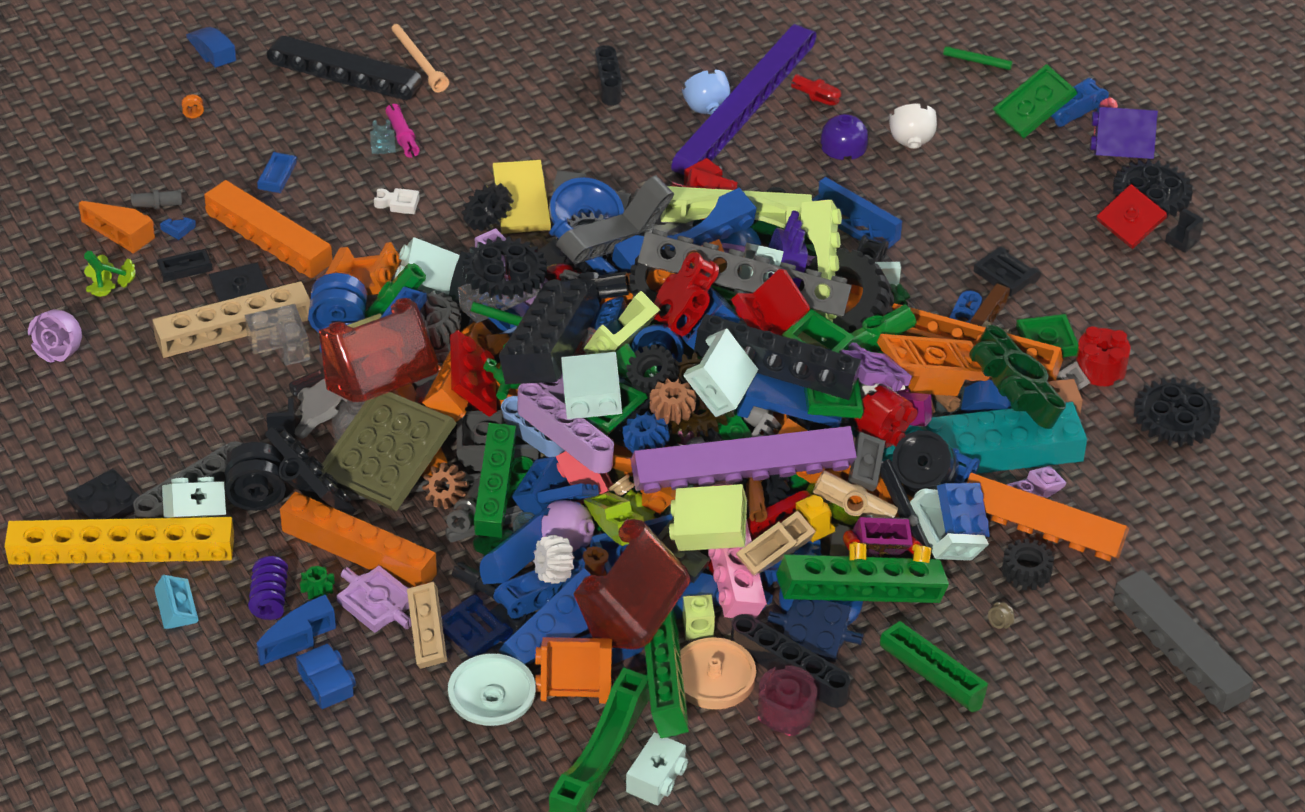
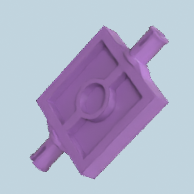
M854 342L849 345L848 350H840L841 354H848L861 359L858 373L861 383L868 386H874L875 383L884 384L891 387L894 391H899L902 386H909L912 376L888 355L866 351Z

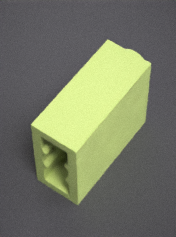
M743 484L676 488L675 500H671V514L674 517V523L669 525L670 539L675 540L678 551L745 547L747 498Z

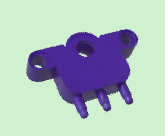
M793 210L788 218L785 230L775 229L768 248L784 251L781 262L795 265V271L804 273L808 258V251L804 241L805 231L801 229L802 221L798 220L799 212ZM772 272L768 273V278L773 275ZM792 279L799 289L801 279Z

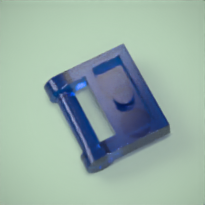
M478 595L470 596L441 617L443 632L470 658L482 655L500 641L508 640L513 634V629L507 623H502L483 605V600ZM469 613H476L493 630L490 633L486 631Z

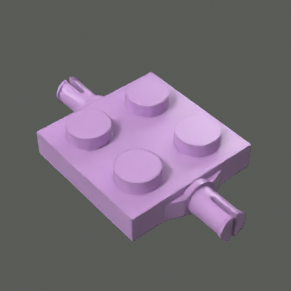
M377 566L369 573L359 576L349 567H346V570L344 569L341 572V577L350 584L345 590L337 594V603L370 630L376 633L392 621H397L405 629H409L412 626L411 618L404 613L409 609L408 588L381 566Z

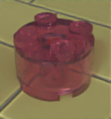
M792 665L785 666V669L776 670L775 667L768 670L759 682L757 707L759 721L770 729L785 733L788 736L798 735L801 730L808 727L815 717L817 687L812 675L806 670Z

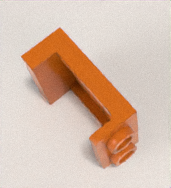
M391 242L384 245L380 255L354 258L348 247H341L338 249L325 275L331 273L351 275L364 284L367 295L379 294V291L386 282L391 281L401 259H399V253Z
M542 637L541 647H536L535 663L541 665V675L536 674L535 676L536 692H541V701H547L548 696L599 697V703L606 704L611 691L612 639Z

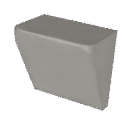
M1077 361L1061 370L1056 381L1074 379L1078 390L1090 384Z

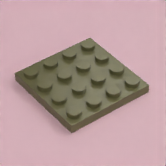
M376 386L322 463L324 466L322 470L324 474L328 472L337 480L338 486L396 512L457 423L450 416Z

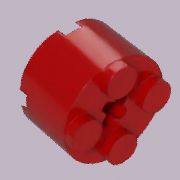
M1091 326L1080 337L1076 361L1090 381V384L1095 386L1114 385V381L1124 379L1131 351L1127 334L1121 330Z
M880 385L874 388L877 390L874 395L867 394L863 398L862 419L854 418V421L857 423V427H854V429L858 433L862 432L884 440V448L892 445L896 447L898 442L905 437V432L910 423L916 419L918 411L913 408V404L890 388Z

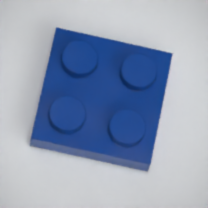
M945 483L937 486L946 535L949 533L990 537L980 483Z

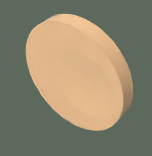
M711 637L693 641L680 650L685 700L689 703L705 709H725L741 703L751 694L756 681V665L751 654L738 643L724 638Z

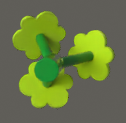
M87 251L84 254V258L89 264L85 268L84 273L87 277L92 278L94 282L86 287V292H91L92 295L98 297L108 295L111 289L116 288L115 284L111 281V272L119 274L117 283L123 288L133 281L136 271L131 259H126L124 265L119 269L115 268L112 263H108L109 260L105 255L96 257L92 251Z

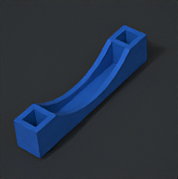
M737 188L720 196L710 215L700 224L687 231L667 237L676 240L678 235L694 239L693 244L702 246L704 242L710 243L718 239H726L741 229H748L754 223L757 208L740 188ZM635 235L614 245L612 262L620 272L630 273L632 264H635L636 257L640 255L644 236ZM666 245L670 246V250H675V247H673L672 245Z

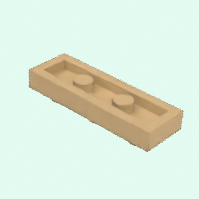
M430 582L407 589L418 667L422 669L447 662L436 584Z

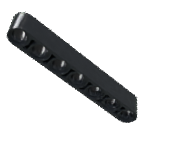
M279 36L266 54L268 60L276 66L402 100H410L422 84L420 74L412 69L288 36Z

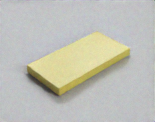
M541 160L493 163L494 182L496 185L501 183L512 194L511 198L514 200L510 204L512 210L505 213L507 218H501L500 220L501 233L551 230Z

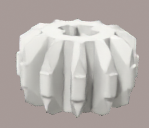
M548 535V537H542L540 541H537L533 562L535 563V573H538L539 580L550 582V584H559L571 577V569H574L573 559L575 557L572 555L573 547L570 546L568 538Z

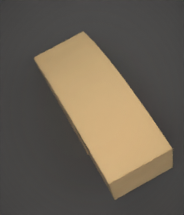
M796 511L783 522L776 523L736 553V556L755 576L780 562L784 555H790L812 539L816 531L799 511Z

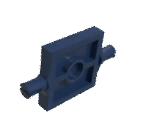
M793 599L792 606L786 615L772 611L768 615V623L784 627L783 635L823 659L836 662L839 649L845 641L861 646L864 638L863 633L848 630L847 621L851 611L850 606L826 600Z

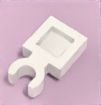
M395 188L394 193H391L386 189H377V197H374V207H390V212L415 214L420 199L419 191Z

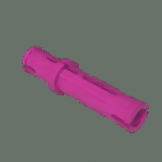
M392 104L394 108L392 110L391 106L388 105L385 112L395 130L398 144L402 146L406 157L413 158L410 151H413L414 155L417 156L420 150L415 142V134L413 130L409 129L400 106Z

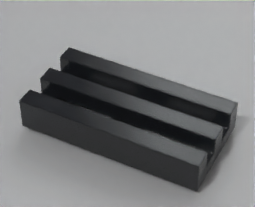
M206 248L157 260V266L163 282L213 271Z

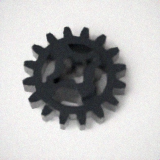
M493 182L490 187L485 184L483 190L476 189L473 194L474 196L468 197L470 201L463 204L465 210L461 214L464 216L463 220L474 231L478 228L482 232L485 227L490 230L492 229V224L499 225L501 218H507L505 213L512 210L510 204L514 200L511 198L512 194L501 183L496 185Z

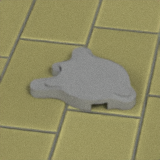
M333 375L322 379L310 388H303L297 396L301 404L295 415L301 421L295 428V435L300 439H304L317 425L334 417L339 412L335 407L341 399L347 402L356 392L357 384L352 379H344Z

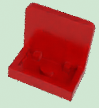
M778 269L754 293H737L731 299L736 307V313L745 321L747 326L770 331L780 336L801 320L810 310L809 304L785 269Z

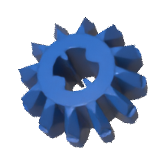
M648 411L641 416L636 413V418L627 419V425L622 427L625 447L631 453L638 450L664 448L665 443L670 441L669 428L665 420H657L655 414L651 415Z

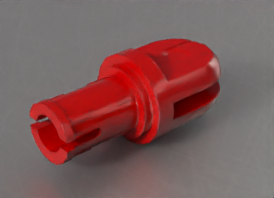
M796 74L792 80L795 84L791 83V88L809 94L811 101H819L831 106L837 105L840 101L841 91L825 83L822 79L812 81Z

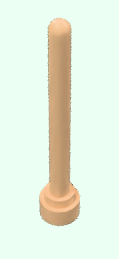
M394 24L392 31L428 75V84L433 91L442 92L446 90L449 85V79L443 72L436 71L400 25Z

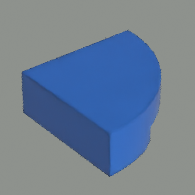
M183 217V220L174 221L167 219L160 223V228L163 232L178 240L196 227L195 220Z

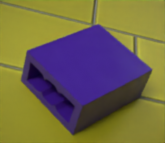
M1097 107V112L1092 114V126H1096L1095 136L1090 138V150H1094L1093 155L1154 159L1158 111Z

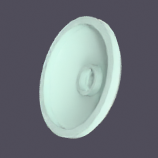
M483 654L466 660L454 670L448 683V697L453 709L464 719L486 726L502 725L518 719L531 707L536 693L535 679L529 668L521 661L503 654Z

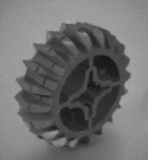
M433 290L431 293H427L426 303L403 333L399 332L402 343H406L408 348L416 346L417 350L426 347L428 351L433 346L439 349L442 343L448 345L450 335L457 330L460 331L461 313H459V307L452 300V297H445L444 292L436 294Z

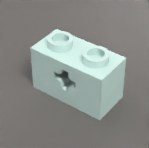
M214 477L197 478L198 483H188V478L171 479L172 484L162 486L164 518L216 517L226 515L224 482H214ZM191 494L196 495L197 501L191 499Z
M654 732L626 774V792L658 806L664 796L668 797L670 795L677 775L681 776L686 770L688 759L685 758L686 745L667 737L660 739L659 734Z

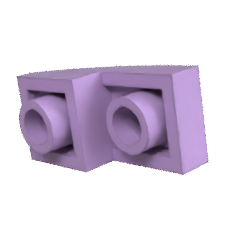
M1051 466L1031 470L1027 479L1006 485L1048 498L1065 487L1066 482Z

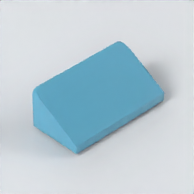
M162 575L155 586V594L164 629L197 623L198 616L188 579Z

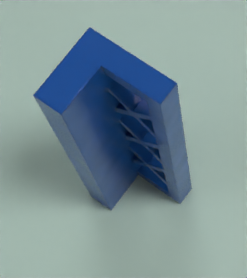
M827 177L819 181L818 195L812 201L832 200L836 208L840 209L841 215L849 218L842 219L841 224H838V229L861 241L864 234L868 235L870 239H873V237H883L889 242L888 249L901 239L902 220ZM854 226H864L868 230H857Z

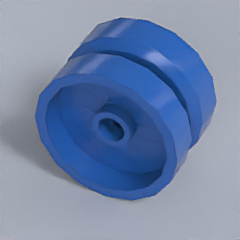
M331 273L318 278L312 285L308 315L311 327L321 334L322 327L327 323H352L365 319L367 291L364 284L357 278L343 273Z

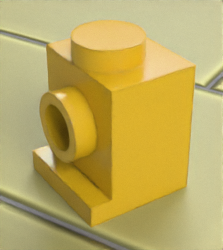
M813 494L796 502V511H799L816 531L810 540L811 542L835 532V527L830 523L831 509L827 503L823 502L822 497Z

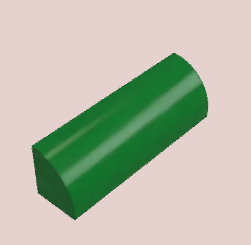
M901 621L881 634L880 646L885 651L970 712H976L982 708L988 683Z

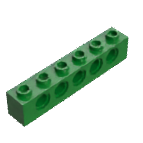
M784 555L776 573L784 599L940 603L949 586L940 559H930V562L926 563L913 561V558L866 557V560H850L849 556Z
M668 593L642 599L640 601L651 714L660 739L689 732L677 618Z

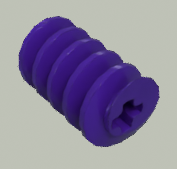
M267 556L260 558L252 567L253 574L251 576L252 582L250 584L251 591L249 593L248 607L253 615L263 620H275L284 613L283 606L285 604L284 597L286 596L288 565L280 557Z

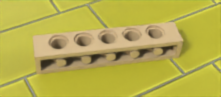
M302 281L155 318L152 319L155 339L163 358L308 321L310 298Z

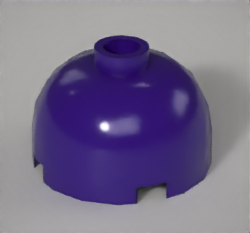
M848 114L834 116L822 128L820 143L822 144V150L828 156L838 160H844V156H852L851 159H856L867 150L868 131L863 122L855 116Z

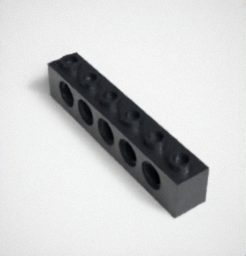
M704 315L697 329L693 352L697 356L703 357L708 351L709 345L706 343L708 336L727 328L758 368V374L850 400L857 382L861 359L848 354L834 352L821 346L800 342L797 339L773 334L770 331H763L742 323L725 320L719 316Z

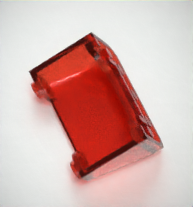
M401 298L392 304L391 315L355 328L345 325L344 322H334L329 327L319 330L326 389L349 401L363 402L438 373V360L417 304L409 298Z
M626 519L618 533L620 539L629 544L606 576H587L573 594L593 638L612 639L613 648L639 649L652 640L689 585L691 579L687 568L643 521Z

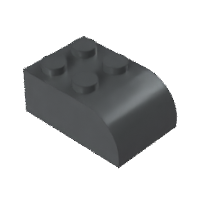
M497 410L490 417L481 411H467L457 421V457L465 467L481 472L488 424H505L502 410ZM516 435L514 459L520 456L528 457L534 463L538 459V450Z

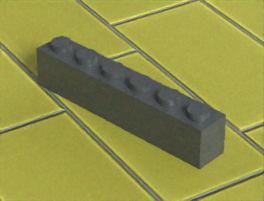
M1143 569L1116 583L1113 598L1116 607L1123 611L1132 620L1133 624L1147 635L1152 644L1159 648L1169 658L1170 662L1186 675L1189 682L1195 685L1212 705H1215L1224 713L1249 699L1253 680Z

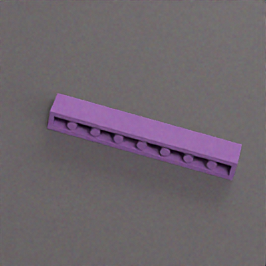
M851 426L638 450L634 451L630 461L635 490H644V493H655L660 491L661 488L671 487L672 490H676V488H687L691 484L707 487L714 485L716 481H726L727 484H733L742 481V478L750 477L758 481L769 478V475L779 474L780 477H790L795 475L796 472L806 471L807 474L820 473L823 469L833 468L834 471H842L848 469L857 456Z

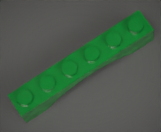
M623 667L611 688L601 718L587 746L573 766L561 774L550 793L549 812H586L650 699L648 676Z

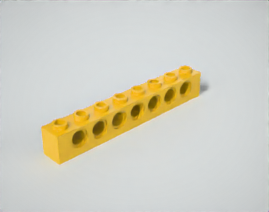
M232 517L8 521L5 550L8 564L19 565L232 560L234 529Z

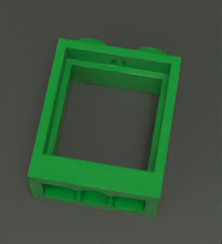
M811 308L801 320L782 334L783 337L804 342L798 338L804 332L831 351L840 353V350H848L849 345L855 338V336Z

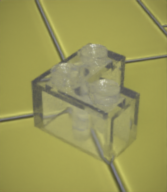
M295 304L245 315L247 338L253 354L279 349L285 366L310 360L308 336Z

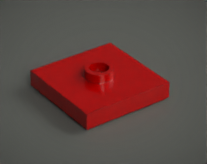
M1130 184L1096 218L1098 222L1133 250L1167 218V213Z

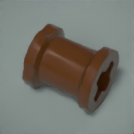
M589 547L583 552L584 568L601 584L606 579L604 567L608 561V553L600 547Z

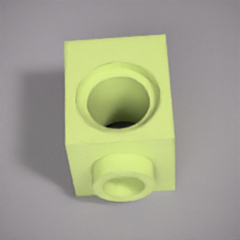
M711 595L683 596L682 620L685 640L714 637L715 615Z

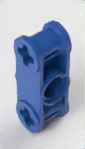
M1087 78L1073 86L1076 89L1077 95L1050 117L1055 120L1057 126H1065L1074 119L1082 117L1084 114L1099 107L1100 102L1108 98L1109 92L1106 89L1099 88L1092 78Z

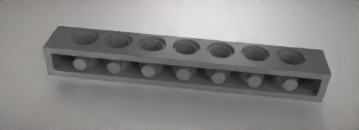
M652 229V233L645 232L637 262L640 265L678 274L685 258L691 252H698L708 262L722 258L727 262V268L724 272L718 273L713 284L747 293H754L764 283L763 276L767 272L785 269L792 279L799 278L803 281L804 289L801 291V294L811 309L839 317L844 316L852 286L846 284L847 279L833 275L831 280L822 278L821 272L806 269L805 273L795 271V265L783 262L780 263V266L769 264L770 259L755 255L754 260L745 258L744 252L729 249L728 253L718 251V245L704 242L703 246L693 244L694 239L678 235L677 240L668 238L667 232ZM672 245L675 247L676 254L672 259H664L661 256V250L664 246ZM748 265L752 268L753 274L749 279H741L738 276L737 271L740 266ZM706 272L705 275L709 277L711 274ZM819 285L827 286L830 290L829 297L823 300L818 299L814 293L815 288Z

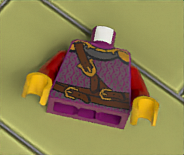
M860 517L853 530H848L843 535V541L849 550L850 560H866V557L896 558L908 550L914 554L913 561L930 562L931 547L922 546L917 539L911 536L909 519Z

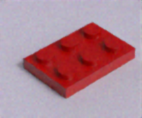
M457 330L450 335L451 389L490 417L497 412L496 379L493 377V373L487 372L483 368V365L488 358L493 360L495 358L491 352L477 345L471 337L465 336Z

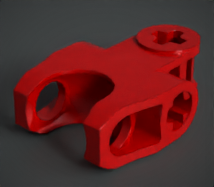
M696 252L690 253L685 258L678 274L675 273L668 276L661 286L654 304L659 309L665 304H670L671 307L665 316H660L658 312L654 319L663 324H668L671 331L682 337L688 334L700 320L709 305L710 297L707 292L718 276V265L712 261L708 262ZM691 262L695 264L694 268L689 266ZM706 272H708V273H710L711 275H710L709 277H707L705 274H706ZM682 314L686 315V324L682 328H677L678 319Z

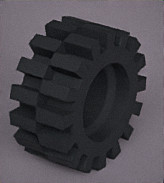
M651 345V350L647 346L642 347L644 352L640 353L637 350L634 353L636 358L630 357V364L626 366L628 371L626 374L634 389L645 393L647 398H650L651 390L655 389L657 382L665 384L667 378L671 382H675L678 379L677 375H680L678 365L668 349L665 350L663 346H660L658 349L656 345ZM662 366L661 371L657 375L649 378L644 377L645 372L649 368Z
M1020 539L1015 540V544L1010 543L1008 549L1006 548L1004 551L1003 577H1006L1008 583L1013 581V587L1018 588L1019 585H1022V590L1026 591L1027 586H1030L1031 590H1036L1037 585L1040 588L1044 587L1045 583L1048 584L1053 570L1054 555H1052L1051 549L1046 550L1047 545L1044 543L1039 546L1038 540H1034L1033 543H1029V539H1024L1023 543H1021ZM1019 562H1031L1037 566L1032 568L1024 567Z

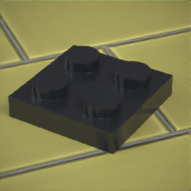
M113 468L66 493L68 501L86 520L122 519L134 512L133 502L139 496Z

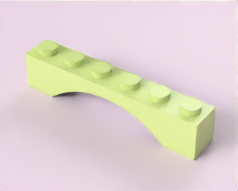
M667 186L674 193V197L661 214L660 222L687 223L707 218L716 206L718 198L733 190ZM743 191L757 208L755 220L768 222L784 229L793 210L798 211V220L801 221L802 202L812 201V195Z
M832 200L802 202L801 227L814 244L818 272L822 273V278L830 280L832 275L835 276V271L839 270V259L836 255V249L840 247V235L837 229L838 224H841L842 220L841 211L836 208ZM819 285L815 288L814 293L818 299L823 300L829 297L830 290L825 285ZM816 311L831 322L836 318L835 315ZM804 332L798 336V338L808 344L829 349Z

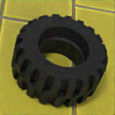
M838 249L836 255L839 259V270L835 271V276L847 279L846 284L857 285L863 288L858 304L847 313H844L843 317L836 316L833 319L834 324L848 333H852L862 328V323L867 318L875 315L884 316L892 312L891 306L894 304V296L891 293L892 288L886 276L873 258L869 255L863 256L862 252L858 250H852L850 253L848 249ZM817 256L812 259L813 262L809 266L806 264L804 273L806 269L818 271ZM802 280L799 286L800 292L804 289V283Z

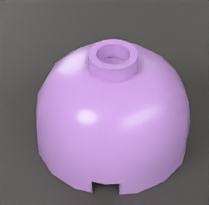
M53 309L37 315L30 322L28 328V336L32 335L33 343L31 346L40 358L47 362L53 363L54 360L62 362L68 359L78 350L82 339V331L78 321L73 315L62 310Z
M556 500L549 504L547 508L551 509L548 515H543L542 536L557 535V537L568 538L570 546L573 547V552L579 549L580 546L587 548L594 534V521L589 510L576 501Z

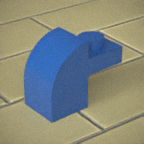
M992 380L978 381L965 387L961 410L965 413L1011 409L1012 407L1007 397L1002 396L998 392V388Z

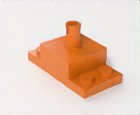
M880 334L877 344L882 352L912 376L908 386L912 393L958 396L965 380L987 381L989 379L988 376L982 373V367L978 362L972 361L969 357V353L974 347L971 341Z

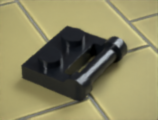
M1003 246L975 263L973 272L994 286L998 283L1009 287V296H1013L1030 283H1036L1041 276V272L1038 269L1025 265L1010 255L1009 251Z

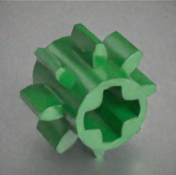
M311 566L306 573H301L300 591L301 593L307 592L309 600H314L323 595L327 597L328 593L333 594L334 574H327L326 567Z

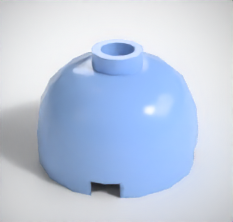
M715 70V73L709 74L708 71L695 74L685 82L686 88H682L684 99L689 107L700 114L711 115L730 95L729 82L725 73L720 70Z

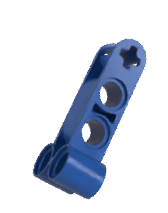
M580 546L576 551H572V555L575 557L573 559L574 569H571V577L567 578L565 582L550 584V582L541 581L538 578V573H535L534 570L499 585L494 592V600L497 603H502L507 609L508 615L514 619L522 617L525 613L529 614L541 609L585 567L583 552L586 551V548Z

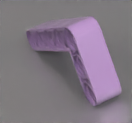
M563 372L557 382L525 383L519 385L517 412L521 417L589 470L595 473H607L612 469L614 442L584 418L567 419L566 405L564 404Z

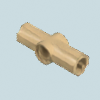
M825 470L820 474L813 489L814 494L844 508L845 512L852 516L864 517L866 515H873L874 517L895 518L898 507L868 493L861 485L851 484ZM851 496H859L863 501L856 505L851 504L848 501Z

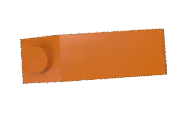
M88 201L78 203L81 222L133 254L155 239L152 219L136 209Z

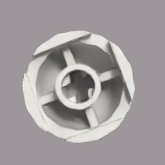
M908 104L894 109V114L889 115V125L893 138L898 143L913 149L926 144L933 138L936 132V111L927 106V109H922L920 104Z

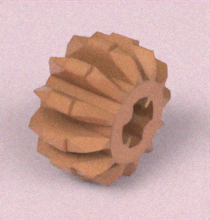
M667 378L665 384L657 382L655 389H652L650 393V410L652 413H655L657 420L664 418L666 425L670 421H675L679 425L681 419L688 421L691 413H694L696 409L695 390H691L689 382L681 384L679 378L675 382H671Z
M441 463L440 469L432 466L431 472L433 476L427 474L424 476V479L429 481V485H423L422 489L430 491L425 498L427 501L434 500L433 506L437 508L443 505L444 509H450L452 503L455 505L460 500L458 496H466L467 493L462 491V488L470 485L469 482L461 481L466 473L464 471L458 472V466L455 464L449 467L447 463ZM443 482H447L446 484L450 485L448 490H444L445 488L442 487Z

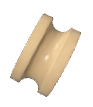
M627 474L608 489L621 497L632 489L635 484L630 482V475Z

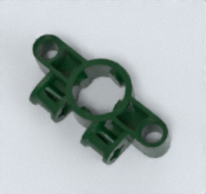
M988 325L976 345L971 349L969 357L972 361L978 362L985 376L991 377L992 382L998 388V392L1002 396L1007 397L1014 411H1026L1039 426L1045 429H1052L1066 408V403L1047 382L1049 377L1047 370L1038 360L1022 352L1003 329L995 325Z

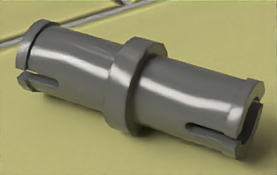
M153 190L151 193H132L130 195L132 209L150 207L160 209L162 206L182 205L181 190L163 192Z

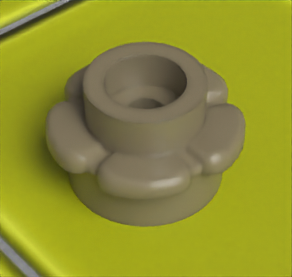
M996 602L989 610L988 618L995 628L1001 629L1004 627L1007 629L1014 623V611L1008 604Z

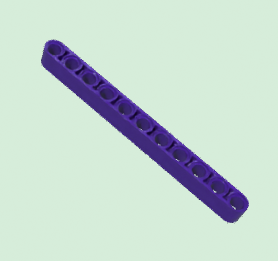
M793 24L676 153L672 161L671 170L684 176V169L706 158L712 161L812 49L816 41V32Z

